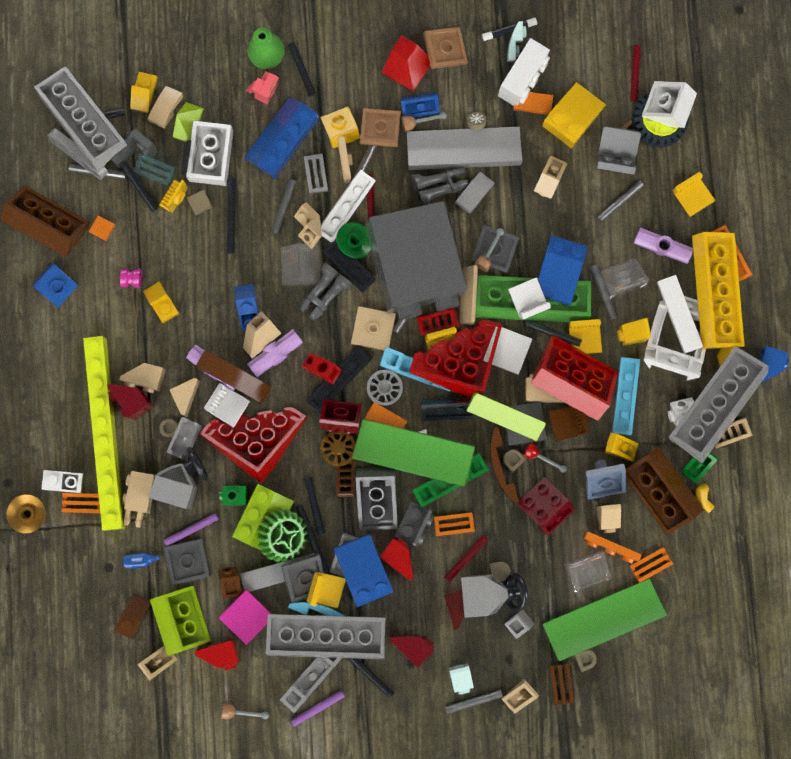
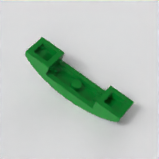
M480 453L472 459L467 482L488 471ZM432 479L412 490L422 508L461 485Z

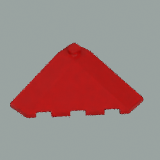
M484 319L478 322L477 327L471 330L466 328L454 335L455 338L447 342L443 339L431 345L432 349L425 353L421 351L415 353L409 373L463 396L472 398L473 393L483 395L502 324ZM498 327L489 361L485 362L483 359L495 328Z
M293 407L284 408L285 412L273 413L272 410L257 412L258 416L246 418L245 414L241 415L234 427L226 422H219V419H213L204 427L199 435L244 472L262 483L275 468L307 419V416Z

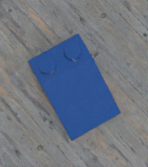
M551 235L538 277L539 285L546 299L571 305L588 246Z
M370 533L333 548L357 607L393 593Z

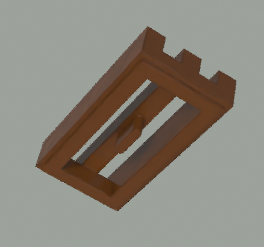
M569 663L549 665L554 705L574 703ZM562 668H565L569 699L565 697ZM554 669H558L562 700H558Z

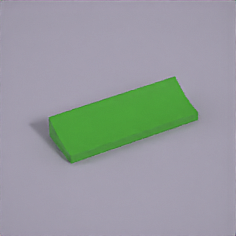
M477 275L475 318L529 319L532 321L568 323L570 321L590 320L591 281L578 280L571 305L545 298L546 302L550 303L551 308L526 319H520L508 289L534 278Z
M362 419L352 458L465 486L468 481L475 446Z
M646 579L547 621L542 625L557 660L561 661L663 618L667 614L651 580Z

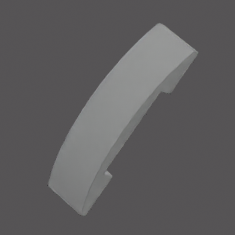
M314 553L240 574L243 589L251 592L285 582L281 565L313 555Z
M317 657L282 696L280 701L295 713L342 658Z

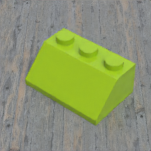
M257 484L232 537L262 550L257 546L260 542L256 538L260 536L257 530L262 529L260 523L266 522L264 516L271 517L270 512L277 513L279 509L290 511L294 501Z
M194 586L150 600L167 656L211 641Z

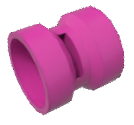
M122 268L120 271V286L128 287L131 285L135 288H141L142 270L134 269L130 272L127 268Z

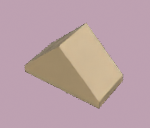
M195 378L170 389L181 415L185 417L188 416L200 383Z
M163 646L140 662L138 666L150 681L177 661V658L174 654L167 656L165 646Z
M523 678L502 700L515 714L537 699L539 695Z

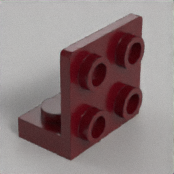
M546 478L541 479L517 503L547 536L575 510L571 502Z

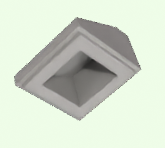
M522 610L517 612L504 625L517 639L534 625V622Z

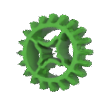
M281 509L277 510V513L270 512L271 517L264 516L266 522H261L262 529L257 530V533H260V536L256 538L260 542L257 546L262 549V554L267 555L266 557L276 562H280V560L287 562V559L294 560V554L300 555L298 550L305 549L302 543L307 542V539L304 538L308 534L304 530L306 524L302 523L303 519L295 512L283 511ZM289 521L292 526L285 527L281 522ZM273 545H280L283 549L275 550Z

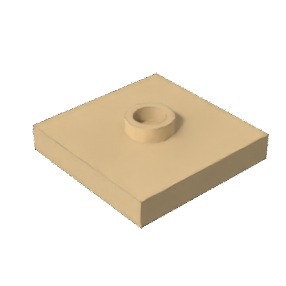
M338 137L343 179L346 184L351 182L349 165H353L352 156L347 154L345 137Z
M358 306L351 344L383 351L385 347L389 348L396 314H388L385 311Z

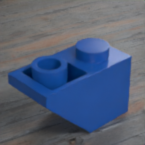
M253 284L234 287L235 301L242 331L246 330L247 323L259 314Z

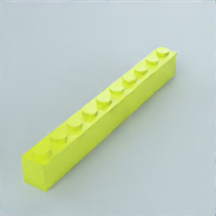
M103 336L83 338L102 531L125 529L113 400L107 393L110 391L107 385L111 384L107 339Z

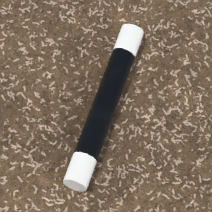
M535 17L523 21V26H526V28L537 25ZM517 23L482 34L483 41L512 33Z

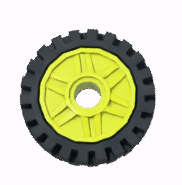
M647 93L638 101L632 112V129L641 132L640 141H645L647 146L653 145V148L669 147L684 135L688 128L689 119H687L685 128L668 127L643 117L642 114L650 93Z

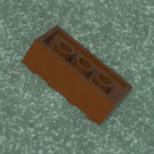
M24 186L4 203L0 219L65 257L76 248L90 223L27 186Z
M656 447L626 468V480L667 535L696 518L704 510L659 447Z

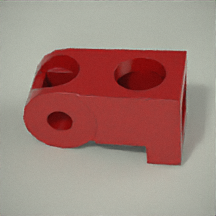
M309 353L301 366L304 370L332 385L342 371L335 363Z

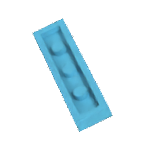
M620 358L612 433L632 435L640 359Z

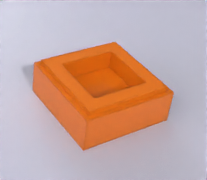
M97 216L89 233L107 242L115 224Z

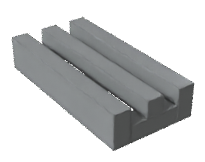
M323 154L304 156L309 194L328 192ZM316 159L320 160L324 186L321 188L319 184ZM308 160H312L316 183V188L314 189L312 188Z

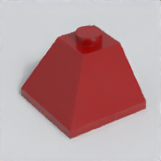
M401 35L389 55L382 74L414 92L430 67L429 57L417 44Z

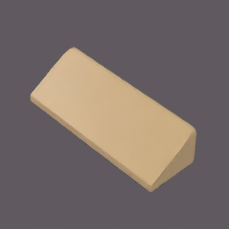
M477 265L462 269L467 291L461 296L460 324L473 325L475 323Z

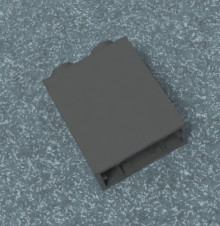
M444 201L369 218L366 230L388 314L398 312L400 320L421 315V306L435 303L437 311L459 306L458 298L467 291Z

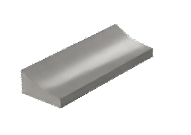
M66 66L34 86L41 100L98 173L115 154L127 146L124 139Z
M520 127L483 128L480 130L407 131L408 170L521 165L523 161Z
M735 346L671 433L669 439L691 454L700 463H703L766 377L769 366Z
M268 614L266 655L385 659L386 618Z

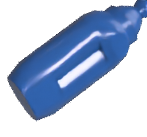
M146 552L127 554L123 556L124 568L146 567L155 560H159L160 556H154Z

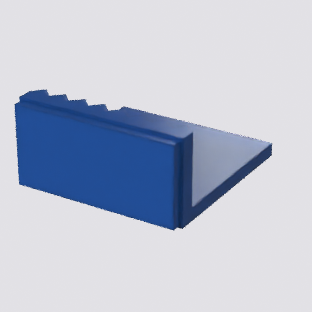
M51 263L32 284L57 308L78 287L54 263Z

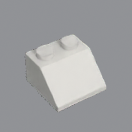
M654 81L642 116L668 127L685 128L697 93L686 82Z

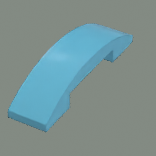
M385 347L380 366L427 385L450 391L447 388L409 373L413 358Z
M308 602L290 603L288 607L304 615L308 614L309 609H313L326 616L346 617L339 611L320 604L312 606Z

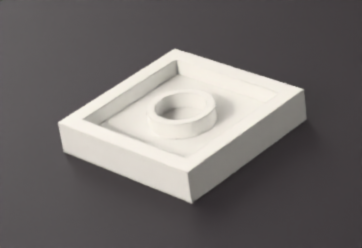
M498 327L495 328L483 359L485 362L489 361ZM502 327L492 365L519 375L532 339Z

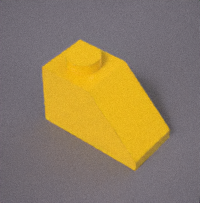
M648 318L621 325L617 331L619 342L622 341V345L625 346L646 342L651 338Z

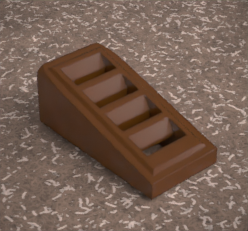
M356 459L348 463L352 464V468L336 466V497H356ZM340 472H351V475H340ZM340 479H351V483H340ZM340 487H351V491H340Z

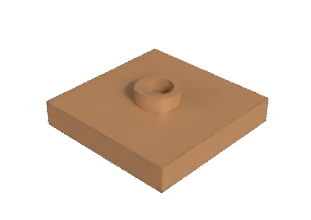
M460 27L424 31L423 35L431 69L466 65L468 63Z
M363 108L360 144L398 147L401 111Z

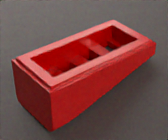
M454 308L417 317L421 336L452 327L460 328L457 311ZM448 315H451L452 324H449ZM442 316L445 326H442L440 317ZM432 318H435L437 328H434ZM425 320H428L430 330H426Z

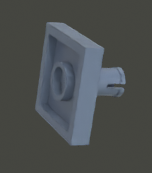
M598 460L594 463L596 469L586 471V495L588 500L626 492V469L624 464L607 467L605 460Z

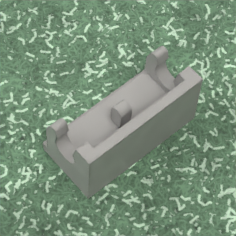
M182 417L167 453L187 461L189 457L187 448L189 446L193 448L202 425Z

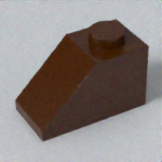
M134 594L124 609L114 631L130 639L136 638L151 606V602Z

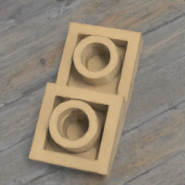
M166 86L155 102L148 117V122L165 128L174 116L173 110L183 98L182 93Z

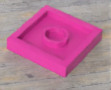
M245 589L219 616V619L247 645L267 625L268 614L272 613Z

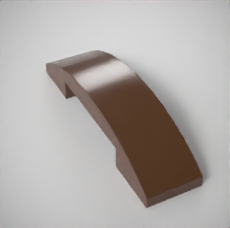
M206 350L203 351L195 366L261 404L271 389L269 385Z
M495 427L490 440L492 469L503 492L513 503L519 502L515 485L514 483L506 485L496 448L502 447L503 442L499 428Z

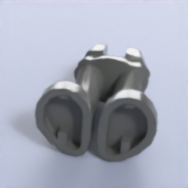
M452 168L451 170L431 176L411 175L415 191H418L419 205H428L435 197L449 193L454 194L465 189L469 185L468 180L456 183L452 181L453 178L465 174L464 168ZM446 181V185L422 190L427 186Z
M324 263L321 267L323 272L322 278L313 290L307 293L299 308L304 313L312 302L317 305L309 316L312 320H316L323 315V311L327 310V306L340 291L348 290L353 285L341 274L336 278L338 272L327 263ZM336 278L332 287L320 300L318 298L320 294L325 290V288L330 284V282Z

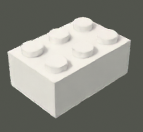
M530 38L503 81L498 97L513 106L514 104L518 106L519 103L524 104L529 96L530 87L534 88L538 77L548 65L550 49Z
M193 121L190 156L186 174L189 182L227 186L233 139V128L231 125Z

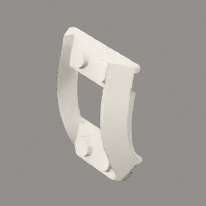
M684 296L693 320L699 321L698 301ZM664 300L660 301L650 332L651 338L648 339L645 363L649 369L651 365L686 375L687 380L699 378L706 349L699 348L694 350L692 356L658 346L667 313Z

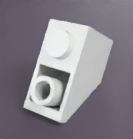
M44 470L42 490L81 493L83 474Z

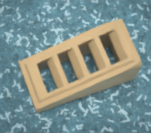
M746 417L733 421L727 429L731 439L727 440L724 433L722 436L723 442L718 441L715 448L753 436ZM742 423L745 434L741 433L738 424ZM732 426H735L738 434L737 437H734L731 429Z

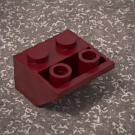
M116 384L107 385L110 390L107 392L113 401L120 404L118 409L128 419L137 420L154 408L145 393L138 388Z

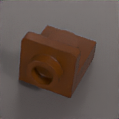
M228 566L218 570L222 598L239 597L242 593L237 567Z

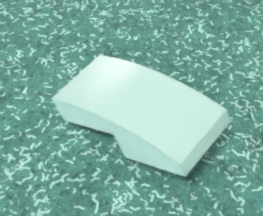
M523 21L517 23L511 35L507 62H515L516 57H519V45L516 46V43H520L523 41V38H526V26H523Z

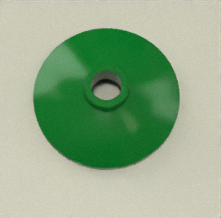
M349 222L340 227L336 235V241L339 249L345 255L351 258H362L371 251L367 230L363 225Z

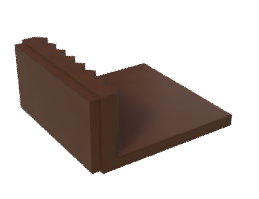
M567 407L548 412L556 441L591 433L586 414L576 408Z

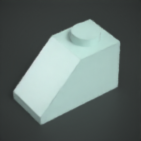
M465 663L449 667L454 692H459V695L469 693L470 689L474 688L469 665Z

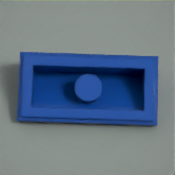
M437 92L400 98L403 116H412L414 118L440 113Z

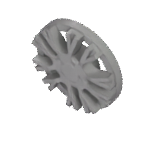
M390 370L375 372L367 383V392L370 399L382 406H388L398 401L403 391L400 377ZM383 373L384 379L382 381L378 379V374ZM387 373L390 374L389 381L385 380ZM393 377L398 380L395 384L390 382ZM375 379L376 381H378V385L372 382V380ZM370 386H376L377 390L370 392ZM392 386H400V389H392ZM392 391L399 393L396 398L391 395ZM379 392V395L374 398L373 395ZM387 395H389L391 398L390 402H388ZM380 396L385 397L384 402L378 401Z

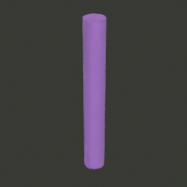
M214 513L164 539L166 546H169L219 520V518Z
M342 690L291 719L292 725L295 727L344 698Z

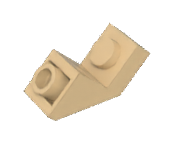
M306 202L299 208L294 217L304 226L298 236L312 249L322 237L320 215Z

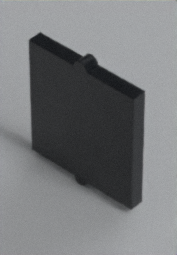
M190 140L184 143L180 170L182 175L187 173L191 148Z

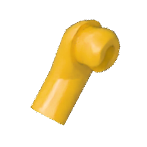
M734 348L720 349L717 354L720 367Z
M702 483L696 488L695 498L703 509L709 513L715 506L708 500L709 486Z

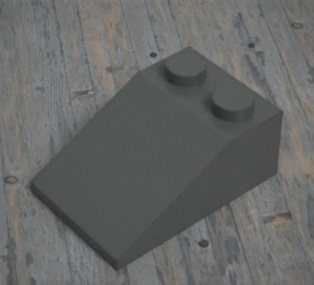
M389 467L357 468L356 491L359 530L398 529L396 469Z

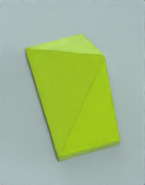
M186 102L176 115L173 138L185 142L187 140L191 141L193 121H200L204 108Z

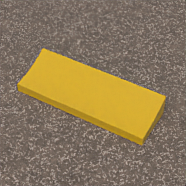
M702 232L693 235L702 349L744 347L735 233Z

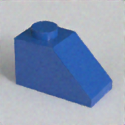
M768 346L762 348L759 361L769 366L768 374L762 382L787 369L789 365L788 352Z

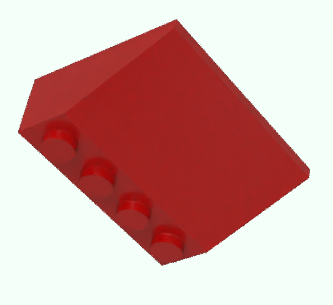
M552 335L537 365L531 384L598 421L610 406L618 371Z

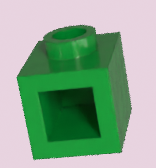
M223 486V490L219 491V501L224 506H247L248 486Z

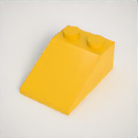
M576 82L549 113L542 127L572 149L605 108L606 104Z

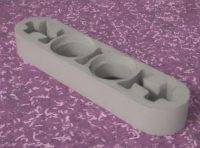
M54 128L47 135L55 146L96 178L102 180L108 174L105 167L98 173L76 143L59 130Z

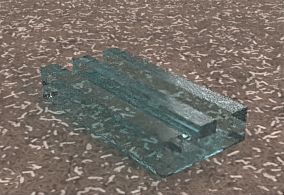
M140 154L133 172L169 186L176 168ZM143 160L164 169L170 170V172H165L163 170H160L158 168H155L142 162ZM140 167L164 175L167 177V179L165 180L153 174L140 170Z

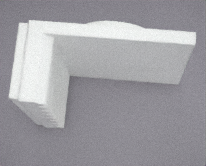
M537 277L508 289L520 319H526L551 308L550 303L545 300Z
M219 383L204 409L234 427L250 401Z

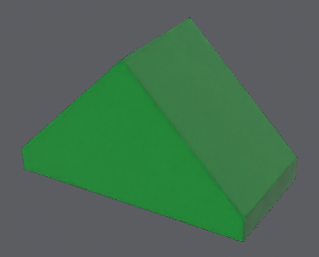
M710 452L705 461L700 463L691 456L681 472L697 483L719 458Z

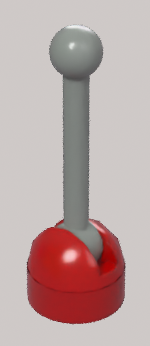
M529 443L523 452V456L528 459L538 457L555 466L562 473L567 471L565 465L561 466L540 455L538 447L532 443Z

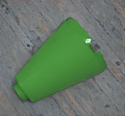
M259 28L254 32L247 48L250 61L260 69L274 68L279 65L285 52L282 40L266 28Z

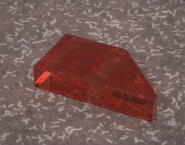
M462 590L444 595L454 630L459 628L464 618Z

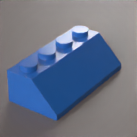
M288 98L244 158L273 179H276L319 121L318 114L305 104Z

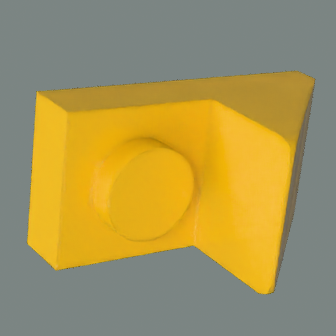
M143 72L138 73L136 84L131 87V110L149 113L158 80L156 75Z
M160 281L143 291L162 323L179 314Z
M610 433L605 453L634 462L639 443L619 434Z

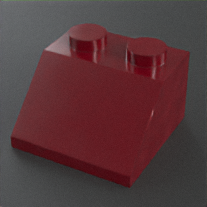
M324 400L319 420L320 429L329 432L340 431L347 434H358L362 404Z
M420 634L392 635L389 638L417 668L434 652L432 647L434 644L426 635L424 637Z

